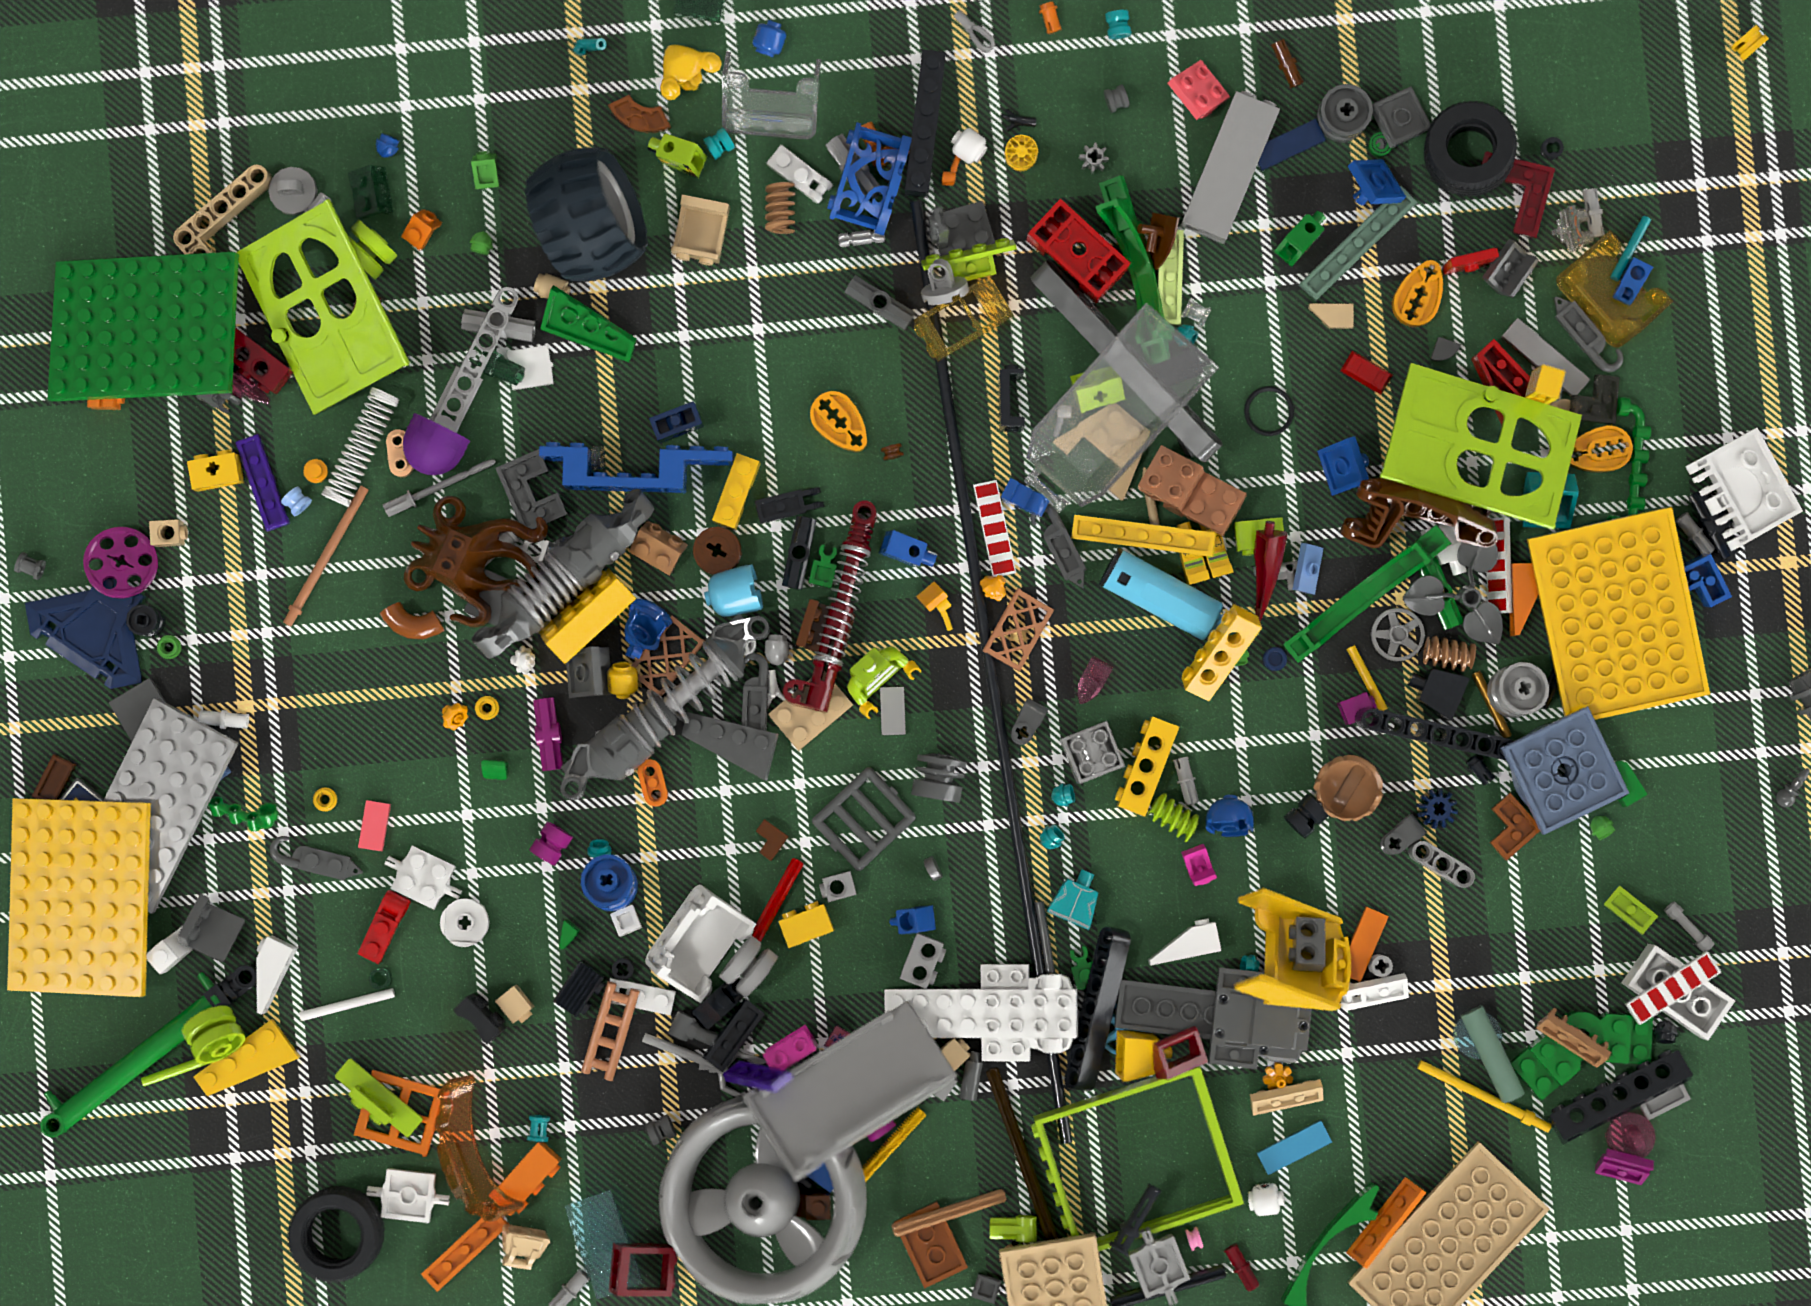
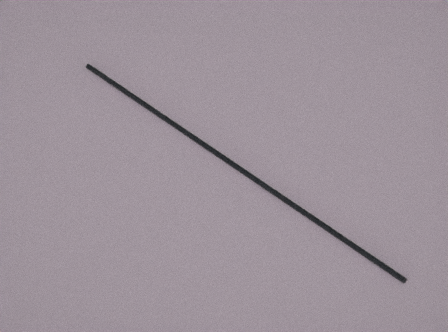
M914 201L910 203L924 288L930 284L928 270H923L921 261L926 260L925 257L930 255L922 202ZM926 301L1034 977H1039L1045 974V967L995 657L983 652L991 636L985 595L980 585L982 575L938 305H929L928 301ZM1046 1053L1055 1109L1067 1105L1058 1053ZM1065 1116L1057 1119L1060 1143H1072L1069 1117Z

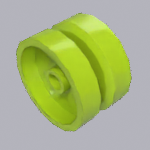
M358 219L351 227V232L360 241L356 243L352 238L349 237L364 270L376 280L383 272V268L374 259L378 256L385 264H391L398 255L375 230L369 229Z
M216 1006L206 1009L192 1017L182 1028V1034L187 1044L191 1046V1052L196 1062L200 1064H210L228 1057L237 1051L245 1041V1035L241 1027L236 1024V1017L228 1006Z

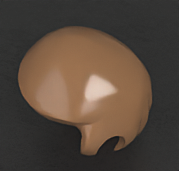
M1356 755L1338 756L1327 762L1318 772L1314 783L1317 801L1322 804L1324 811L1329 816L1343 821H1358L1365 816L1371 815L1383 796V781L1379 772L1368 760Z

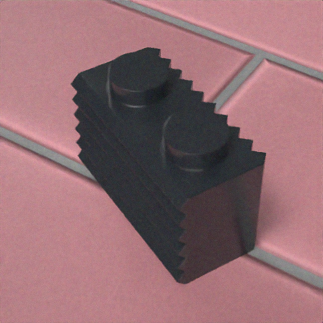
M581 960L553 1002L575 1017H578L580 1013L585 1015L592 1005L589 1001L594 993L599 995L606 983L603 982L605 975Z

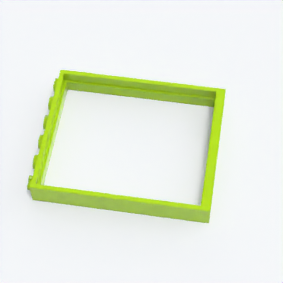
M1200 1066L1169 1080L1157 1079L1155 1076L1033 1116L1035 1123L1031 1124L1034 1137H1040L1042 1143L1038 1150L1042 1161L1047 1160L1050 1169L1045 1171L1049 1183H1054L1057 1190L1053 1192L1057 1207L1062 1205L1064 1211L1060 1218L1064 1229L1069 1228L1072 1237L1079 1236L1043 1123L1190 1075L1194 1082L1229 1195L1144 1222L1139 1231L1141 1229L1145 1230V1227H1150L1151 1233L1154 1234L1244 1204ZM1119 1231L1096 1238L1098 1252L1111 1248L1109 1243L1114 1241ZM1127 1235L1124 1237V1239H1123V1241L1121 1242V1244L1124 1243V1241H1125L1126 1238H1127Z

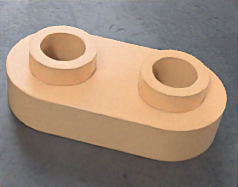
M396 429L391 431L386 438L390 471L394 475L403 478L409 476L414 468L408 463L403 451L405 431ZM401 437L402 443L395 445V438ZM401 460L404 461V467L398 469L397 463Z

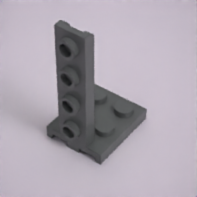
M983 200L943 212L942 207L934 208L932 215L928 216L930 225L929 236L932 245H937L940 256L947 255L949 251L954 249L969 250L972 249L973 245L985 243L986 245L995 244Z

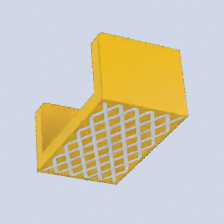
M1544 364L1534 369L1530 376L1525 398L1544 404H1550L1557 400L1565 377V371Z

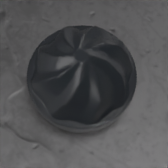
M1664 1020L1656 1025L1653 1035L1656 1036L1657 1043L1673 1044L1676 1042L1678 1032L1672 1022Z

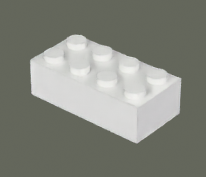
M1647 944L1621 983L1639 995L1684 965L1656 945ZM1707 981L1662 1010V1012L1699 1038L1709 1040L1735 1000Z

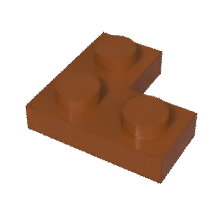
M1508 793L1491 808L1507 827L1489 843L1507 861L1540 830L1532 816L1511 793Z

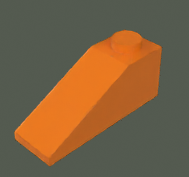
M1532 563L1511 564L1512 613H1509L1510 636L1520 635L1538 596Z

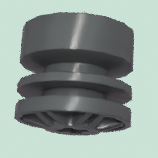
M935 753L918 754L917 760L927 762L926 768L916 766L915 770L924 773L925 778L913 780L911 795L960 803L962 787L953 784V779L964 778L965 774L954 773L955 767L966 768L967 762H962L953 756Z

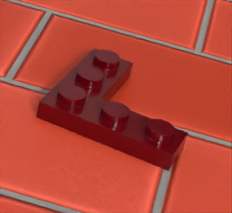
M1485 151L1482 164L1490 160L1491 152ZM1519 159L1514 160L1512 169L1503 182L1525 188L1512 233L1534 239L1537 238L1555 168Z

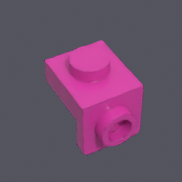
M1204 844L1181 852L1194 886L1208 884L1211 880L1217 878Z

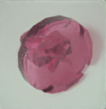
M1627 1112L1610 1122L1611 1124L1606 1131V1140L1611 1150L1642 1158L1651 1152L1656 1139L1655 1131L1650 1121L1637 1113Z

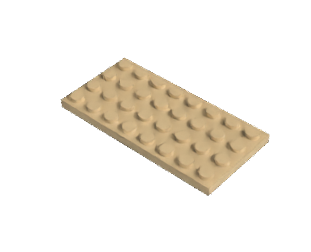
M1477 1142L1411 1212L1369 1267L1366 1269L1361 1266L1347 1283L1371 1306H1461L1550 1208L1480 1142Z

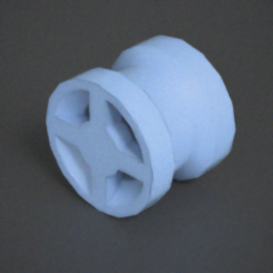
M299 486L289 491L281 500L284 506H288L291 509V513L294 516L302 513L312 502L308 496L302 494V489Z

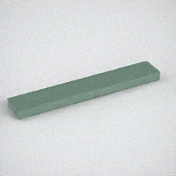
M1402 186L1400 187L1406 198L1401 203L1381 204L1299 284L1314 301L1323 295L1418 203Z

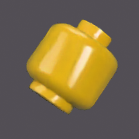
M617 662L607 671L608 691L619 699H627L638 690V671L629 662Z

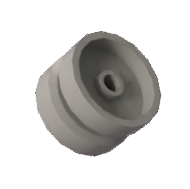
M1519 662L1501 668L1491 676L1487 687V695L1490 705L1496 712L1505 717L1517 718L1537 712L1545 705L1549 696V684L1540 668L1531 663Z
M752 935L737 950L719 975L727 984L735 982L742 975L736 985V991L745 998L761 984L778 958V955L769 948L762 951L756 958L755 956L761 948V942Z

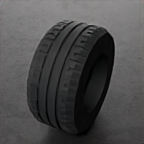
M1463 101V103L1459 102L1456 105L1453 104L1451 107H1447L1446 110L1441 111L1435 117L1425 139L1424 162L1430 177L1442 189L1457 196L1471 197L1473 195L1489 193V191L1494 190L1499 184L1503 183L1514 164L1517 150V137L1515 136L1514 127L1503 112H1500L1498 108L1490 106L1488 103ZM1461 132H1478L1491 142L1493 153L1490 160L1480 166H1462L1449 156L1447 151L1449 140Z

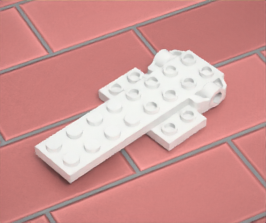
M981 964V989H885V1012L892 1011L908 1001L932 1038H981L982 1061H1031L1030 1048L1043 1051V1053H1062L1071 1047L1073 1038L1078 1037V988H1073L1070 978L1062 974H1042L1039 977H1030L1029 964Z

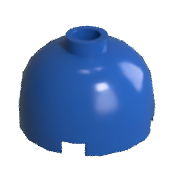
M1225 795L1223 799L1217 800L1208 809L1206 830L1214 835L1215 830L1223 831L1222 836L1224 837L1248 835V830L1254 831L1253 812L1250 806L1238 799L1237 796Z

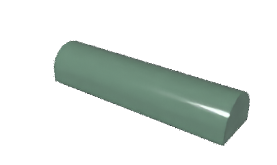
M1483 1005L1461 1014L1460 1017L1502 1103H1508L1523 1096L1525 1091Z

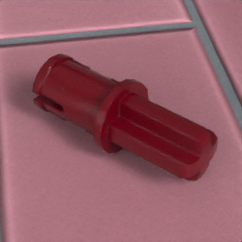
M1232 1244L1224 1249V1253H1226L1234 1267L1233 1272L1238 1274L1246 1290L1249 1292L1259 1286V1282L1249 1267L1250 1262L1245 1260L1238 1244Z

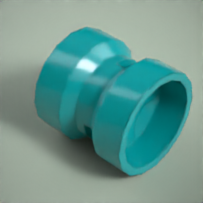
M1115 10L1105 14L1106 23L1109 24L1107 31L1108 39L1117 40L1131 36V27L1128 26L1127 22L1129 20L1128 10Z
M724 128L719 129L716 135L703 139L715 160L721 157L723 152L731 151L735 148L734 143Z

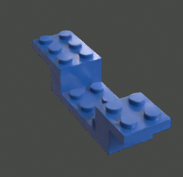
M546 442V446H539V456L545 461H563L562 485L567 490L630 492L634 489H640L642 492L686 493L687 465L732 466L735 459L733 452L728 450V447H714V451H706L702 446H690V450H682L680 446L667 445L666 449H660L659 478L655 474L649 473L641 474V478L631 476V473H617V477H610L605 472H593L592 476L593 452L587 446H584V443H570V447H563L558 442Z

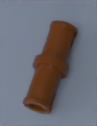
M1285 39L1272 44L1271 48L1279 62L1278 68L1283 71L1290 89L1304 83L1295 64L1297 62L1296 58H1292Z

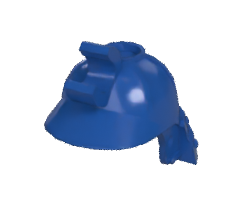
M635 599L630 604L629 618L624 629L625 640L630 644L625 656L632 659H640L643 650H656L659 647L660 636L666 627L670 626L673 622L664 609L655 603L644 599Z

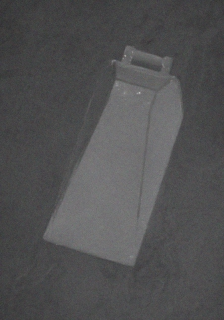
M1146 303L1033 429L1026 458L1036 467L1026 477L1024 482L1028 486L1032 485L1055 506L1054 509L1058 513L1072 499L1079 506L1083 507L1104 496L1219 367ZM1042 472L1066 493L1062 499L1038 478Z

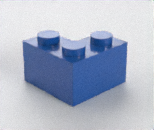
M1704 553L1684 563L1689 591L1696 590L1703 607L1711 608L1732 597L1711 554Z

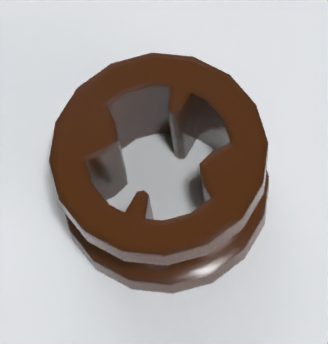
M901 443L881 448V452L885 454L883 460L887 461L904 456V453L900 451Z

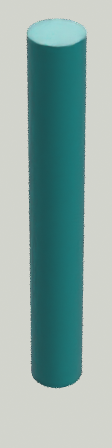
M1643 216L1610 276L1612 280L1619 281L1651 222L1649 217Z

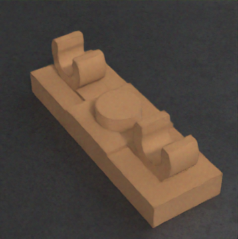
M1553 1008L1536 1026L1537 1030L1596 1068L1610 1057L1611 1052L1607 1050L1609 1045L1607 1041L1599 1045L1596 1043L1598 1037L1596 1034L1590 1038L1580 1029L1566 1023L1568 1016L1566 1015L1560 1019L1555 1016L1556 1008Z

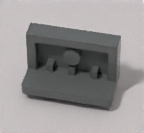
M1508 239L1499 252V257L1492 262L1482 278L1497 294L1513 298L1533 271L1539 259L1536 256L1528 255L1516 241Z

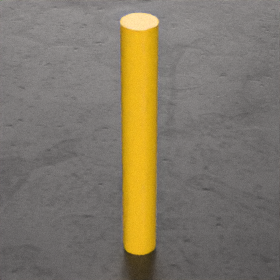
M1353 645L1346 650L1369 694L1375 700L1377 709L1383 711L1388 709L1356 646Z

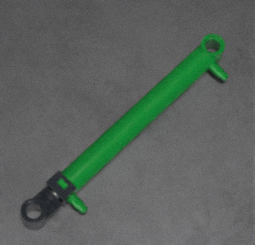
M254 964L242 965L222 980L221 983L215 985L204 972H201L197 977L206 989L203 996L63 1104L50 1090L45 1092L44 1096L54 1111L44 1116L41 1120L40 1129L42 1133L50 1138L66 1133L77 1122L183 1042L185 1038L182 1034V1028L192 1017L212 1007H229L235 1003L238 998L257 985V966ZM245 970L250 971L252 974L250 983L243 980L242 975ZM53 1118L59 1121V1130H55L52 1127L51 1121Z

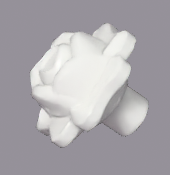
M521 646L519 650H516L515 656L513 655L510 661L512 665L517 666L516 671L518 673L522 672L524 675H527L535 665V655L530 648Z

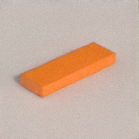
M1366 906L1349 943L1351 954L1350 978L1361 982L1389 917Z

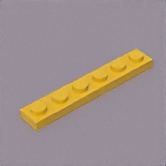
M1074 515L1071 538L1214 557L1217 533Z

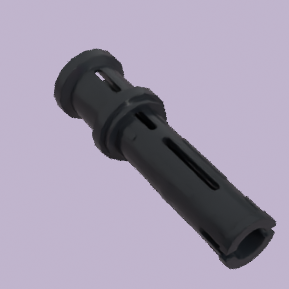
M1148 1183L1146 1190L1128 1220L1120 1224L1119 1227L1121 1229L1114 1241H1110L1109 1245L1112 1248L1128 1256V1249L1134 1239L1140 1236L1139 1228L1162 1192L1159 1188ZM1149 1199L1140 1216H1137L1146 1200ZM1127 1235L1126 1240L1124 1241L1123 1244H1121V1242L1123 1241L1124 1237Z

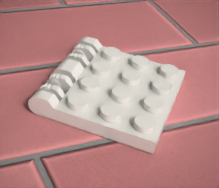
M1758 428L1745 433L1685 466L1690 475L1705 468V472L1692 478L1694 483H1699L1706 477H1710L1713 484L1702 488L1699 491L1701 496L1715 489L1717 490L1718 494L1704 501L1711 515L1714 516L1725 509L1729 512L1715 520L1716 524L1722 525L1731 518L1735 523V527L1726 530L1722 534L1724 539L1737 532L1741 534L1726 542L1731 551L1803 511Z

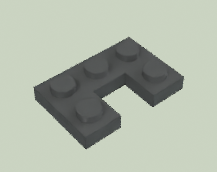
M539 449L495 468L519 523L530 529H536L537 517H542L546 524H549L568 515L558 492L539 501H536L528 481L549 472L545 460L539 456Z

